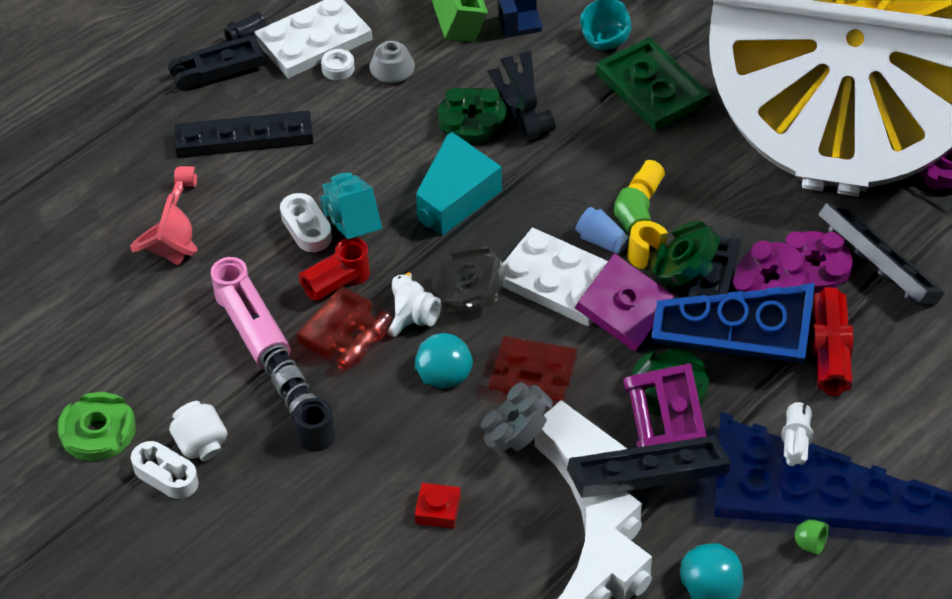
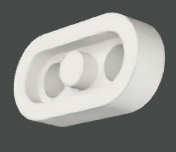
M295 193L285 197L280 204L281 218L297 245L308 252H318L327 248L332 241L331 226L314 199L303 193Z

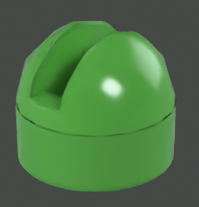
M817 520L802 522L794 533L796 543L803 550L819 555L826 544L828 524Z

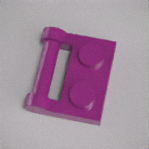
M691 363L632 375L623 380L625 392L630 393L639 441L636 442V447L707 437ZM655 386L665 434L654 436L645 393L647 388Z

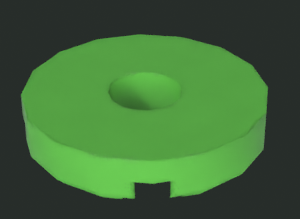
M107 392L88 393L79 397L80 401L73 405L70 403L63 409L58 419L59 439L65 451L78 459L98 461L113 457L122 452L131 443L136 432L135 416L131 407L125 403L123 398L116 394ZM96 421L106 423L99 430L87 429L91 423Z

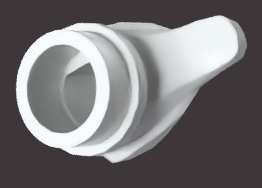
M410 272L394 277L391 283L395 296V319L388 329V334L396 337L404 327L413 323L419 326H433L440 314L441 300L438 297H434L432 293L425 292L419 283L412 281V274Z

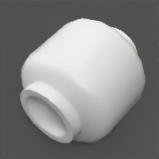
M193 401L174 412L172 416L174 420L171 422L169 430L184 457L190 459L200 457L201 461H207L222 451L220 445L226 440L228 433L212 405Z

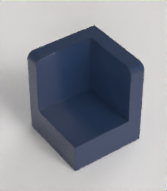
M497 0L498 19L505 38L537 33L543 30V24L537 11V0Z

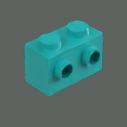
M351 173L337 174L331 177V182L322 184L324 195L320 196V203L326 217L330 216L332 225L347 239L383 229L373 188L357 175L352 176Z

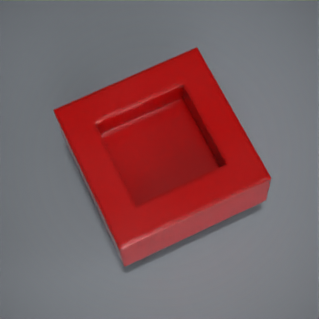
M421 483L414 515L415 524L455 529L461 500V487Z

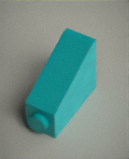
M451 132L446 136L416 193L417 217L425 227H431L443 236L502 191V167Z

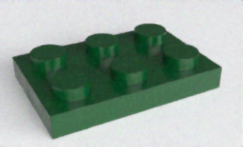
M651 37L596 62L595 73L654 131L710 104V93Z

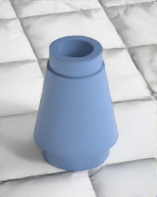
M589 207L580 217L575 228L581 234V239L615 252L618 255L622 254L629 244L630 236L602 209L596 210L593 207Z

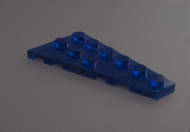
M720 412L718 441L731 461V466L728 474L716 476L714 517L801 524L806 520H817L827 523L828 527L952 537V492L915 479L904 481L886 474L887 469L872 465L870 469L851 462L852 457L813 443L808 445L806 463L803 465L796 464L792 467L786 463L787 458L784 456L785 443L782 437L767 433V427L753 423L752 427L733 421V415Z

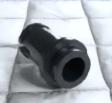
M254 12L252 15L236 23L234 21L229 22L223 33L226 41L229 42L250 35L255 36L254 32L266 27L267 23L260 12Z

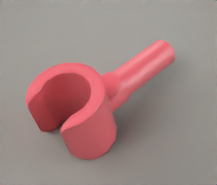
M179 166L175 169V185L172 193H176L175 205L184 187H196L197 174L194 173L195 167Z

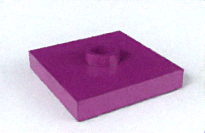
M614 253L574 308L635 352L654 325L657 300L673 299L674 295Z

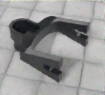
M531 50L519 54L523 67L522 73L518 72V63L514 62L512 56L500 59L509 77V84L503 82V76L499 67L487 71L510 116L516 118L521 135L526 142L540 138L542 133L556 129L555 119L551 110L548 109L537 114L535 112L537 97Z

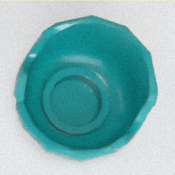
M596 0L587 5L580 15L583 35L587 43L597 50L616 49L627 41L632 30L628 11L625 5L618 0Z
M448 333L431 335L422 342L414 362V370H417L423 383L440 389L457 387L468 378L473 366L472 355L466 343L457 336Z
M719 543L698 545L686 553L681 561V583L687 588L691 599H737L740 597L744 585L743 569L738 556L731 549Z

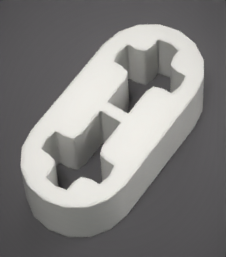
M154 441L140 443L132 451L131 461L135 474L149 485L174 499L187 498L197 490L198 477L196 469L189 460ZM156 458L158 465L153 463L152 460ZM172 475L178 478V480L173 482ZM184 476H186L187 478L185 481L181 479Z

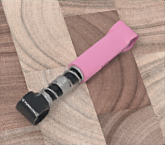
M226 257L214 263L210 272L216 301L225 308L257 365L265 369L267 374L271 375V381L280 397L285 399V405L289 409L291 419L295 425L298 444L303 449L312 452L327 449L335 439L331 406L327 401L309 394V385L305 383L304 376L299 368L295 366V361L289 360L291 348L248 277L246 264L236 257Z

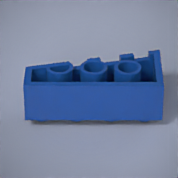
M815 283L784 288H766V290L728 292V294L712 296L702 295L657 300L652 332L653 343L804 364Z

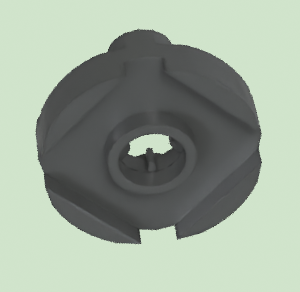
M520 382L513 386L507 395V400L497 410L489 412L481 422V428L485 431V444L498 456L502 457L508 456L504 450L510 447L516 452L524 448L544 427L547 418L543 415L546 405L552 409V399L536 385L527 386L524 382Z

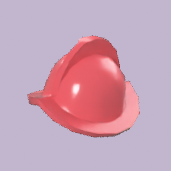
M176 193L169 194L160 222L140 235L130 245L132 252L145 249L160 257H165L176 265L181 263L185 254L193 256L197 253V247L191 241L193 237L191 223L182 210L174 204Z

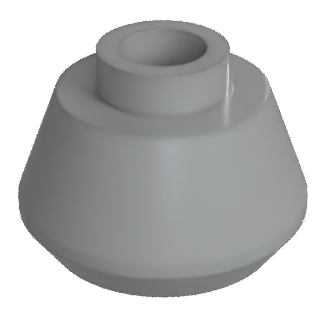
M386 41L376 48L370 62L371 74L379 81L387 84L403 82L415 69L414 59L405 45L396 41Z

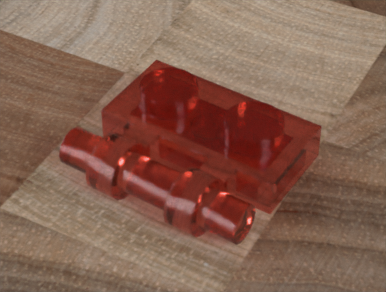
M341 286L298 331L297 339L299 344L327 359L336 349L343 352L336 362L340 368L348 370L354 363L361 362L367 355L366 349L374 341L381 340L387 333L386 327L393 321V318L387 311H381L376 318L370 315L372 311L370 300ZM356 328L363 330L356 339L349 336Z
M503 336L495 362V374L490 376L489 389L503 391V395L507 396L513 386L524 382L527 386H539L552 400L559 402L562 400L564 402L566 387L570 385L577 359V349Z

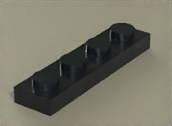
M310 110L174 124L177 158L314 144Z
M825 204L819 216L828 223L827 229L830 232L840 234L853 245L851 249L856 255L873 262L878 267L876 272L889 282L897 283L903 289L901 293L907 300L916 305L921 303L938 304L945 294L941 288L846 206Z
M713 435L569 458L567 471L580 497L585 498L726 475L729 473L731 461L716 436Z

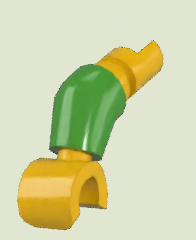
M653 160L645 161L640 171L633 177L630 185L620 191L614 204V215L630 236L627 258L638 269H644L647 266L649 245L657 250L662 242L666 245L668 232L663 226L651 221L648 211L650 207L649 200L665 175L664 168Z

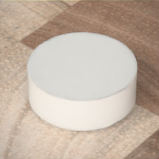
M333 49L326 52L321 58L323 75L331 80H343L350 77L355 70L353 55L343 49Z

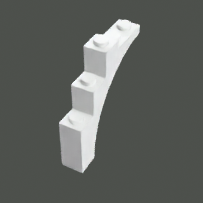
M561 400L544 415L547 421L535 437V447L557 467L570 485L582 513L585 543L577 569L558 599H611L612 596L615 599H630L634 594L639 596L647 589L652 580V556L631 541L638 534L642 526V503L626 491L581 498L567 471L569 458L627 448Z

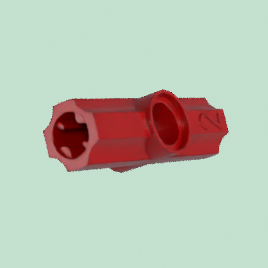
M827 287L818 293H814V324L812 327L811 351L812 357H816L818 389L824 391L828 396H840L845 391L851 390L853 326L848 325L846 294L841 293L838 288Z

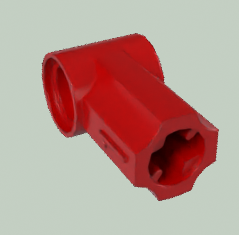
M355 237L343 239L337 244L333 255L299 273V282L306 295L312 301L319 300L345 284L351 286L360 285L368 280L370 267L367 244Z

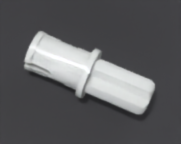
M801 402L793 403L787 408L786 425L781 431L782 440L785 443L784 456L787 458L786 463L792 467L796 464L803 465L806 463L808 445L813 440V430L810 427L812 410L806 405L803 414V403Z

